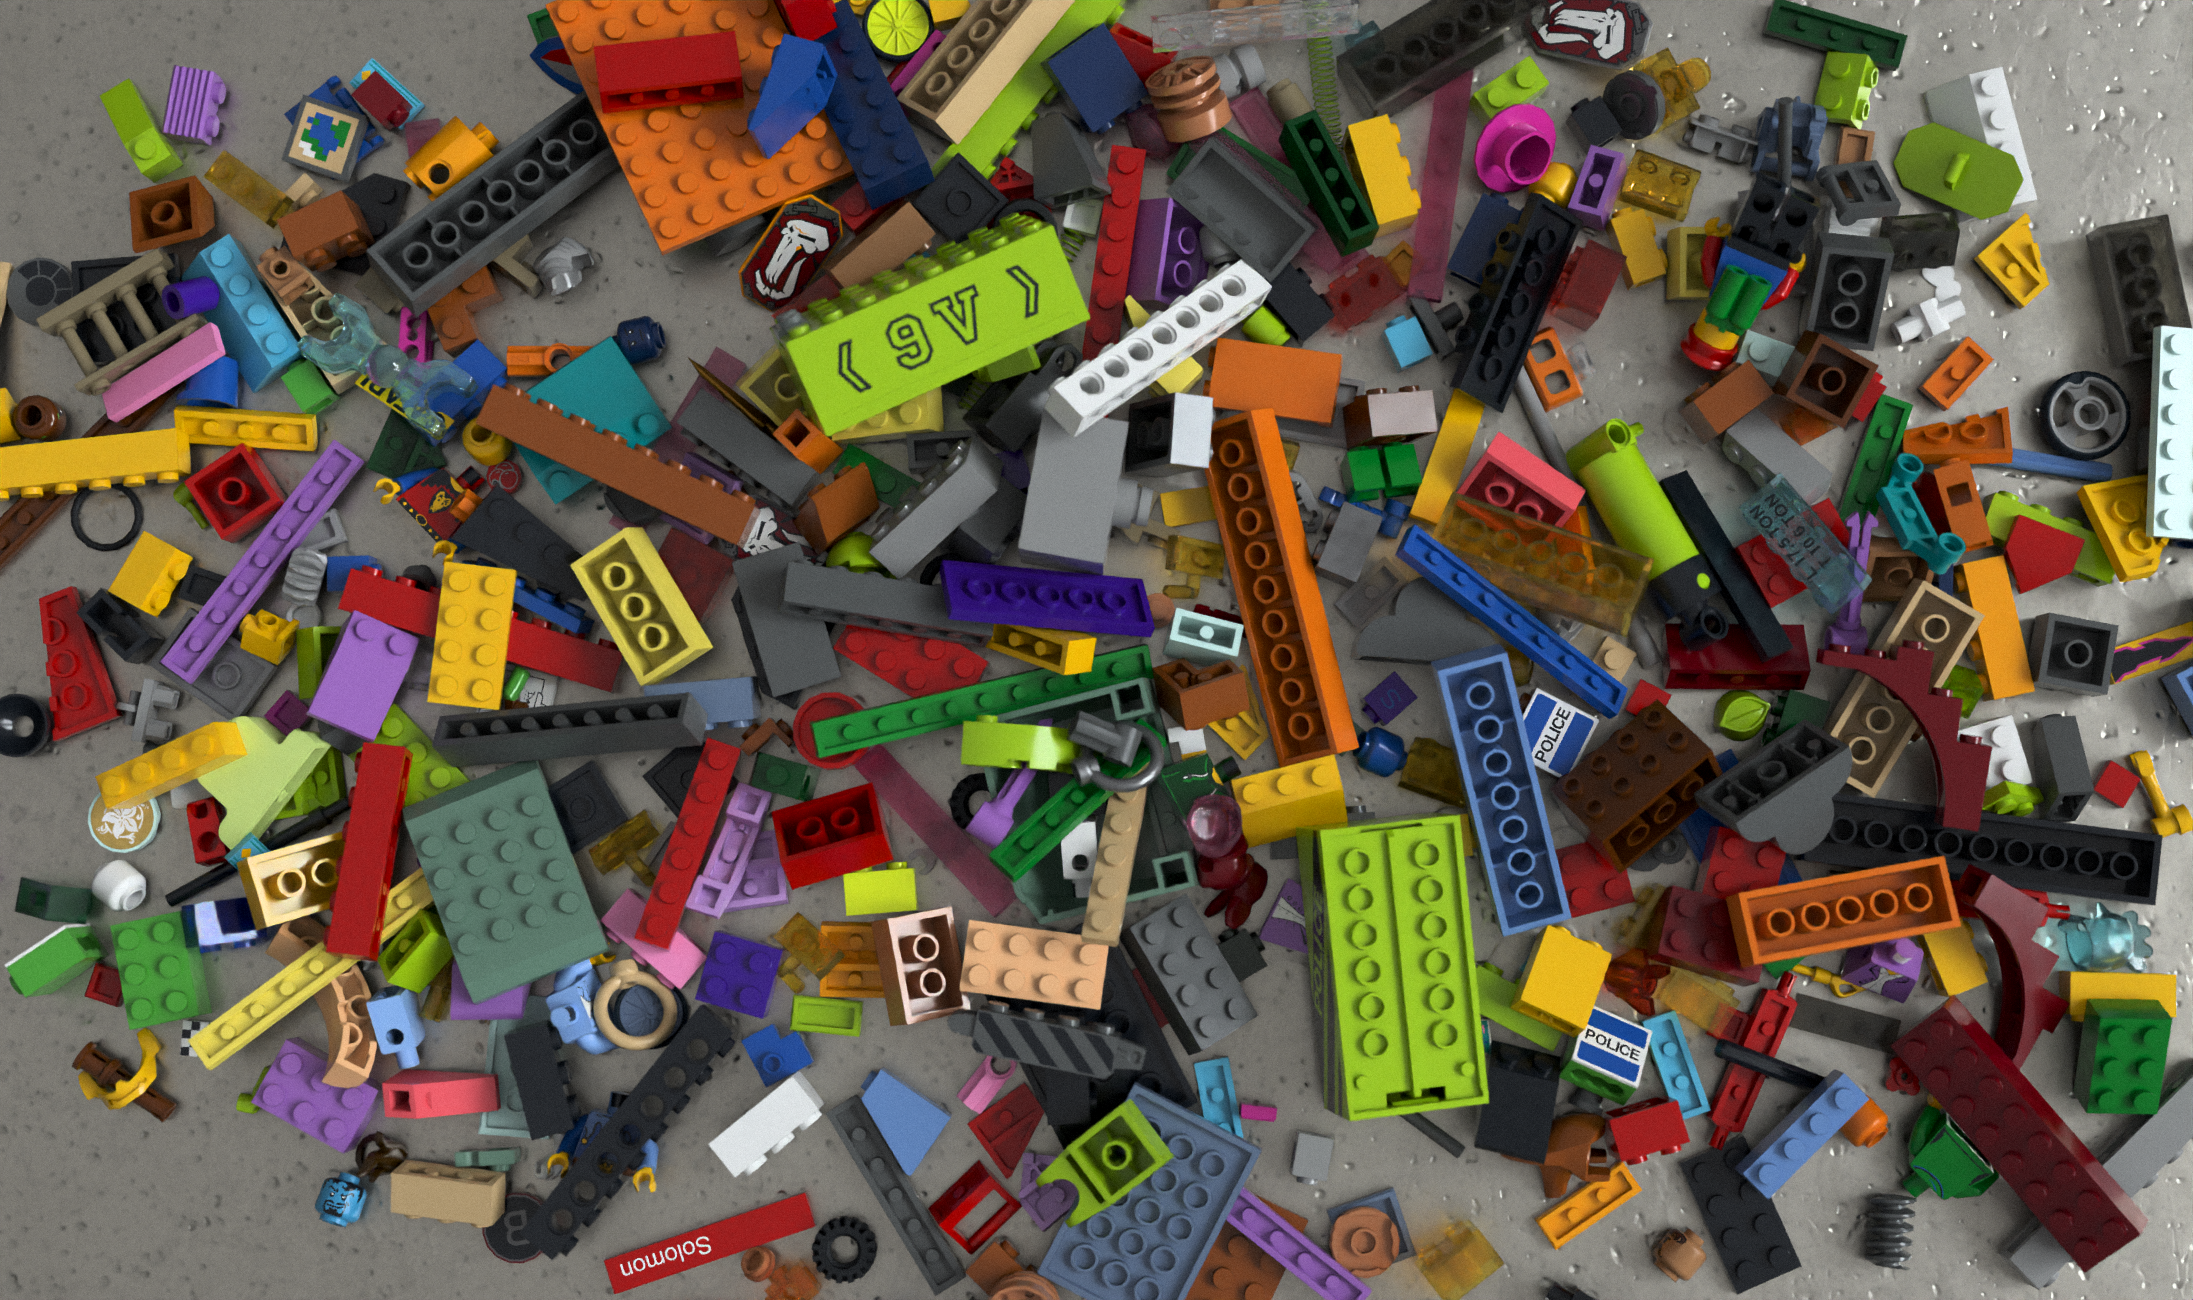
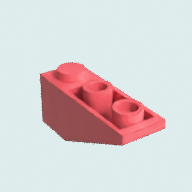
M403 1069L382 1083L385 1117L420 1119L498 1111L501 1108L498 1074Z

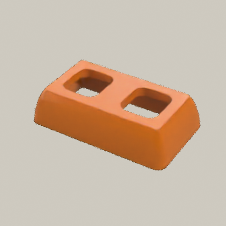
M1551 326L1537 331L1531 345L1547 339L1554 349L1555 356L1542 363H1537L1529 349L1523 363L1545 412L1556 409L1583 395V389L1555 329ZM1563 371L1569 381V388L1557 394H1551L1545 383V377L1554 372Z

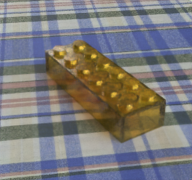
M1452 492L1432 535V538L1510 598L1625 638L1628 635L1648 587L1654 563L1652 558L1456 492Z

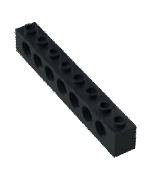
M706 1005L699 1006L519 1234L551 1260H554L560 1254L566 1257L579 1242L575 1235L584 1225L589 1228L602 1211L597 1207L604 1198L608 1197L611 1200L622 1188L624 1182L620 1178L629 1168L634 1172L647 1156L642 1150L649 1141L652 1140L657 1143L667 1131L669 1126L665 1121L674 1111L679 1115L692 1098L687 1094L695 1083L701 1087L712 1074L714 1069L710 1067V1064L718 1055L724 1058L736 1043L732 1037L737 1030ZM694 1039H701L707 1044L708 1052L702 1059L694 1057L691 1053L690 1046ZM672 1067H678L685 1073V1082L680 1087L674 1086L669 1082L668 1073ZM651 1095L659 1097L663 1103L662 1112L658 1115L651 1114L646 1108V1100ZM627 1124H634L639 1128L640 1139L637 1143H631L625 1139L623 1131ZM605 1152H610L616 1156L618 1166L615 1171H608L602 1166L601 1157ZM581 1181H589L594 1185L595 1196L593 1199H585L580 1195L579 1185ZM564 1209L571 1213L573 1218L571 1227L566 1228L559 1225L556 1219L558 1210Z

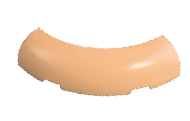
M308 915L281 923L265 953L287 967L323 940L325 928ZM355 963L313 995L323 1014L329 1041L328 1062L321 1082L341 1088L358 1087L368 1079L377 1049L375 1032L366 1002L372 995L361 970Z

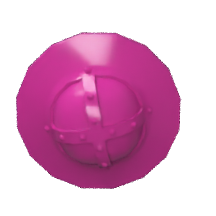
M1530 103L1514 104L1498 112L1484 126L1476 142L1474 164L1478 177L1488 188L1499 192L1518 191L1538 181L1546 172L1554 154L1556 133L1554 123L1545 110Z

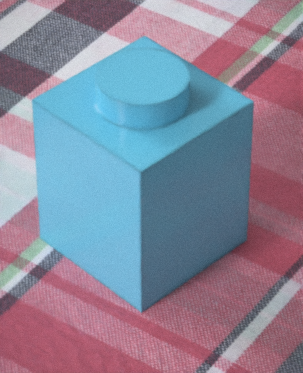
M1405 315L1386 323L1387 329L1383 331L1381 338L1397 373L1430 359L1433 352L1416 316L1406 320Z

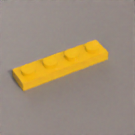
M177 405L174 409L175 428L189 434L190 443L238 446L244 443L254 448L313 452L318 447L316 414Z

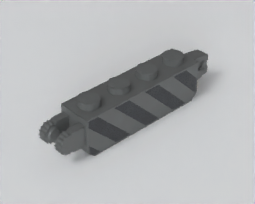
M988 1001V1006L982 1005L978 1011L958 1009L947 1020V1026H949L951 1032H955V1034L958 1032L959 1035L973 1037L971 1045L978 1054L1105 1079L1113 1074L1115 1069L1142 1070L1146 1055L1145 1046L1121 1038L1122 1033L1115 1032V1026L1100 1022H1094L1093 1027L1080 1025V1019L1066 1015H1059L1058 1020L1044 1017L1045 1012L1031 1008H1024L1023 1013L1009 1010L1010 1005L1002 1002Z

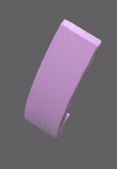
M738 783L725 812L727 816L726 822L702 876L698 875L685 904L686 909L715 919L721 917L750 861L772 797L771 792Z

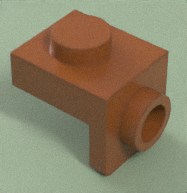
M769 717L761 726L754 723L741 736L744 742L739 747L748 757H753L757 751L777 735L789 748H792L795 745L794 740L791 738L793 736V729L782 718L776 722L773 718Z

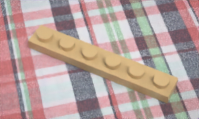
M1149 762L1132 777L1143 772L1148 766ZM1149 785L1133 792H1115L1109 797L1081 933V940L1084 943L1118 947Z

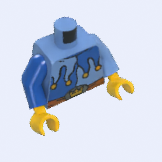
M611 1091L608 1110L595 1108L589 1114L581 1115L577 1120L575 1128L565 1133L556 1154L548 1159L547 1173L551 1172V1168L554 1165H562L564 1168L561 1171L560 1178L563 1179L569 1171V1161L572 1160L571 1166L575 1164L629 1096V1093ZM627 1124L623 1131L625 1139L631 1143H637L640 1139L639 1128L634 1124ZM650 1140L642 1150L647 1156L634 1172L628 1168L623 1174L624 1176L633 1177L636 1192H639V1185L643 1181H650V1192L656 1190V1181L653 1174L656 1172L659 1148L657 1143ZM605 1152L602 1155V1166L608 1171H615L618 1166L616 1156L610 1152Z

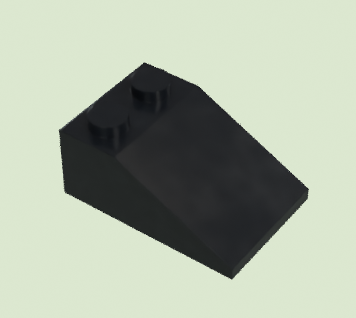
M1495 1040L1491 1041L1485 1056L1489 1103L1477 1106L1475 1148L1544 1164L1559 1086L1561 1057Z

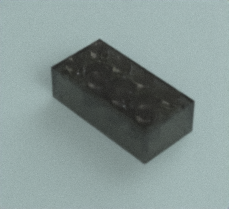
M2168 214L2100 226L2086 235L2114 369L2152 362L2154 327L2192 328Z

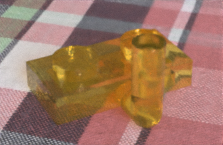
M1168 535L1165 570L1187 574L1186 585H1165L1162 594L1170 599H1195L1199 595L1201 577L1223 579L1224 545L1181 535Z
M644 809L588 851L595 867L603 876L609 871L619 868L625 862L646 887L654 885L656 880L655 874L637 855L639 849L648 847L660 835L653 818Z
M799 912L773 936L791 954L779 966L777 974L794 993L802 992L805 987L804 982L794 972L801 964L821 981L845 957L844 953Z

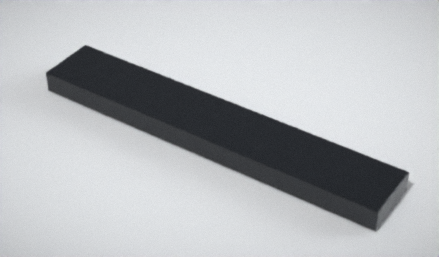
M1687 470L1658 482L1699 554L1703 555L1722 588L1720 592L1762 663L1785 654L1794 648Z

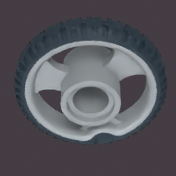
M2091 371L2070 373L2054 382L2044 394L2039 408L2041 431H2043V435L2047 442L2050 443V446L2065 457L2084 461L2102 458L2116 450L2127 436L2131 424L2129 401L2126 399L2124 391L2120 389L2121 387L2109 377ZM2089 385L2100 388L2110 397L2116 410L2115 413L2108 414L2107 406L2101 399L2088 396ZM2064 391L2071 397L2072 403L2063 411L2062 423L2064 426L2056 427L2053 418L2054 405L2059 395ZM2081 408L2089 412V424L2081 420L2079 416ZM2099 428L2106 431L2110 437L2103 444L2093 448H2080L2074 444L2077 435H2085Z

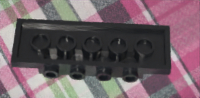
M1531 192L1518 224L1507 223L1506 228L1500 230L1497 234L1495 242L1498 247L1493 259L1483 267L1482 276L1484 280L1479 292L1474 294L1469 300L1468 307L1470 313L1467 321L1455 334L1457 344L1454 352L1462 356L1450 387L1490 410L1503 413L1583 223V221L1542 194Z

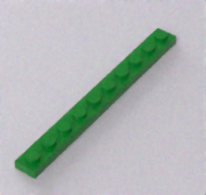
M1140 644L1094 655L1091 672L1062 675L1042 667L811 721L809 723L816 756L818 758L961 725L964 721L974 722L977 715L996 716L1142 677L1154 679L1149 647L1147 644Z

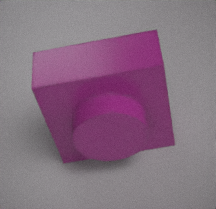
M286 690L264 715L266 719L286 736L294 729L300 728L302 730L313 718L306 715L309 706L302 700H299V697L291 690Z

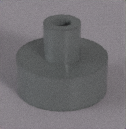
M426 565L409 566L403 571L401 576L417 581L415 588L429 592L430 586L436 587L437 584L435 575Z

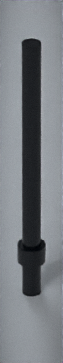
M346 795L326 807L321 805L308 812V817L261 843L270 851H274L313 829L318 831L332 823L333 818L352 808L348 804L349 796ZM226 861L166 894V901L171 907H174L238 870L229 861Z

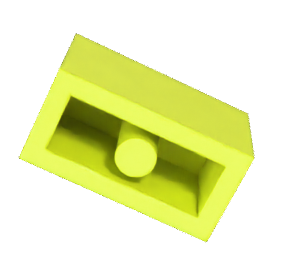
M907 862L886 863L887 870L873 871L871 866L844 874L846 916L919 910L916 868H907Z

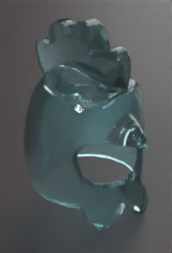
M2096 902V920L2070 914L2068 920L2061 919L2057 923L2058 929L2065 933L2069 957L2073 964L2081 971L2106 972L2126 966L2132 972L2142 973L2147 969L2144 959L2150 958L2153 954L2151 945L2145 942V939L2150 937L2151 930L2146 925L2138 924L2139 916L2133 910L2119 915L2110 912L2101 902ZM2082 924L2087 932L2080 931L2078 925Z

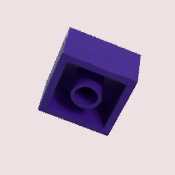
M715 931L695 1000L761 1019L767 1017L787 949L726 931Z

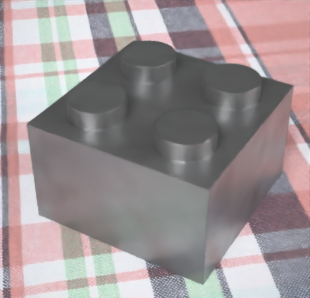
M1345 501L1339 509L1333 507L1323 527V531L1328 532L1325 541L1319 540L1311 556L1312 563L1315 564V574L1350 589L1357 582L1383 517Z

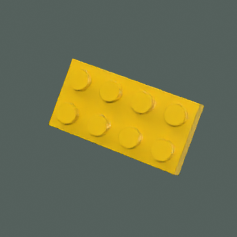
M453 562L444 563L427 702L500 710L517 570Z

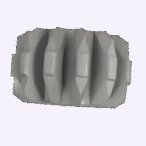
M298 547L293 551L282 586L281 595L283 600L301 607H312L317 602L328 560L326 554L309 547Z

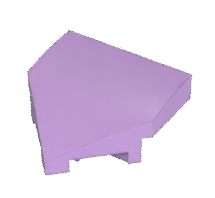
M1023 1153L1021 1191L1019 1192L1020 1204L1041 1231L1045 1232L1068 1213L1078 1194V1189L1072 1182L1065 1179L1054 1180L1039 1188L1035 1180L1058 1156Z

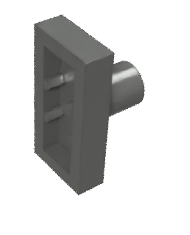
M1421 290L1409 296L1406 305L1412 316H1416L1427 342L1438 361L1441 362L1450 357L1455 348L1444 330L1464 320L1459 306L1456 302H1452L1434 312Z

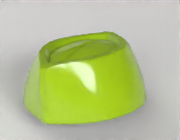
M1737 689L1729 691L1716 703L1713 726L1722 735L1733 741L1750 740L1764 727L1771 703L1766 702L1747 690Z

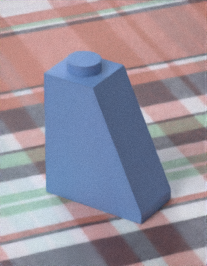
M885 1067L879 1073L872 1070L861 1085V1088L866 1091L861 1100L903 1171L911 1177L950 1120L952 1114Z

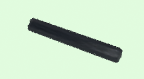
M1723 1038L1717 1041L1714 1049L1716 1057L1810 1092L1825 1078Z

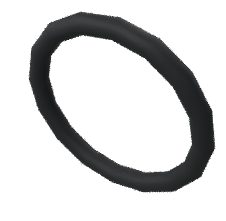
M121 483L111 484V488L120 490L129 497L134 507L135 519L128 534L115 543L100 544L91 541L83 534L79 526L78 511L80 505L87 495L95 490L85 487L75 498L70 511L71 526L77 538L87 547L99 551L117 550L129 544L138 533L142 522L141 504L136 494Z

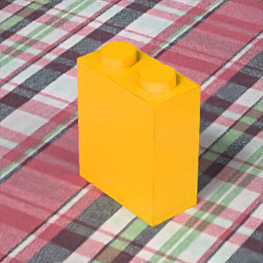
M1547 925L1537 934L1510 1008L1575 1038L1586 1029L1612 954L1604 951L1603 947L1594 941H1583L1572 936L1571 932L1564 927Z

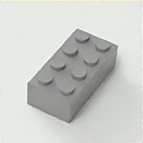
M975 435L970 437L965 443L962 440L958 441L948 452L947 456L949 458L944 463L932 465L923 476L925 480L917 488L911 485L899 498L900 503L893 510L890 507L886 508L876 519L875 523L878 525L871 534L873 541L869 553L898 579L906 575L997 491L1004 463Z

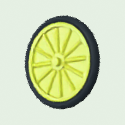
M873 0L866 8L862 20V30L873 52L881 58L894 62L911 60L933 34L935 28L931 10L923 0Z

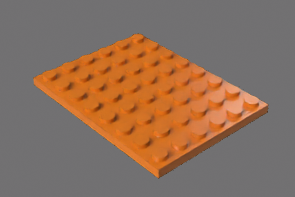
M556 0L545 5L548 15L662 256L781 206L788 200L807 195L854 175V171L824 109L770 159H765L762 156L748 130V116L753 108L756 109L758 105L761 82L764 77H768L772 67L771 57L776 45H780L784 34L790 35L773 0ZM735 31L744 98L603 114L593 46Z

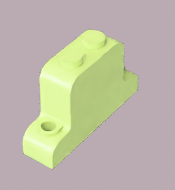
M239 716L228 721L236 722L248 755L197 779L227 810V815L219 826V837L230 850L250 832L258 840L328 751L331 744L320 737V732L302 731L300 728H297L286 737L265 717Z

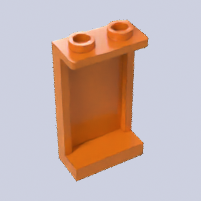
M1218 338L1216 347H1210L1208 367H1213L1211 381L1205 380L1203 396L1213 398V408L1215 411L1221 409L1243 413L1249 410L1273 408L1275 417L1318 423L1322 427L1333 428L1343 364L1342 354Z

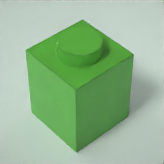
M311 358L308 360L300 359L292 363L287 368L288 372L281 376L295 401L306 414H317L341 399L318 363Z

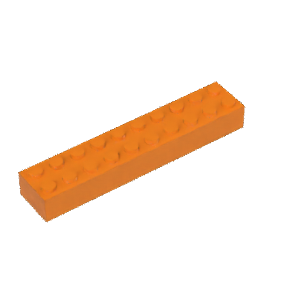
M1273 408L1249 410L1216 421L1211 428L1210 443L1213 446V455L1209 462V468L1204 470L1279 766L1283 767L1359 748Z

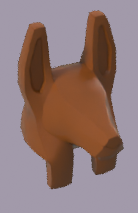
M1595 1113L1569 1114L1552 1120L1544 1164L1501 1154L1502 1157L1510 1160L1538 1165L1542 1175L1544 1195L1547 1198H1561V1195L1566 1194L1567 1185L1572 1174L1587 1182L1610 1181L1609 1167L1589 1166V1163H1606L1607 1161L1605 1149L1591 1148V1143L1596 1142L1605 1135V1120L1602 1116Z

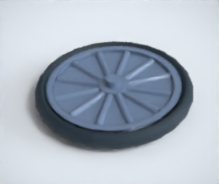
M642 985L623 989L617 996L614 1004L613 1016L615 1025L621 1032L631 1036H645L654 1032L663 1019V1006L660 999L652 990ZM676 986L673 990L670 989L677 1004L675 1027L669 1037L661 1044L651 1048L652 1050L669 1045L688 1021L687 1003L683 994Z

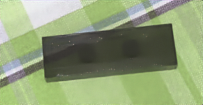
M1796 993L1795 1001L1798 1005L1788 1027L1893 1054L1894 1050L1891 1045L1897 1039L1901 1020Z

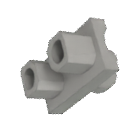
M144 678L141 692L131 690L128 703L117 702L116 709L126 710L123 724L134 726L131 737L132 741L152 743V741L170 740L172 723L157 720L159 706L175 709L178 704L180 691L164 686L165 682Z

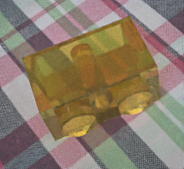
M1674 966L1670 968L1652 997L1716 1037H1720L1741 1003L1740 1000L1733 997L1735 990L1725 983L1716 980L1715 984L1703 978L1701 974Z

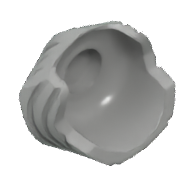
M563 237L555 245L546 248L539 254L533 263V268L544 283L547 291L551 296L567 292L581 283V269L585 266H593L594 260L582 243L569 237Z

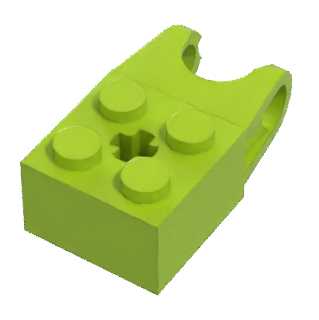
M1129 1099L1067 1146L1035 1182L1040 1188L1054 1180L1065 1179L1076 1186L1080 1197L1079 1204L1071 1216L1064 1221L1071 1228L1114 1204L1171 1160L1174 1155L1134 1102ZM1120 1146L1126 1151L1125 1156L1123 1155L1121 1158L1115 1153Z

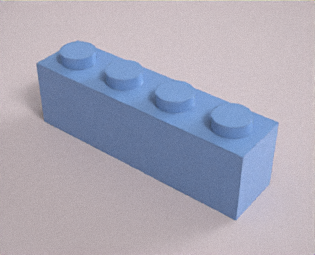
M1834 1069L1735 1169L1759 1194L1769 1199L1869 1098L1845 1073Z

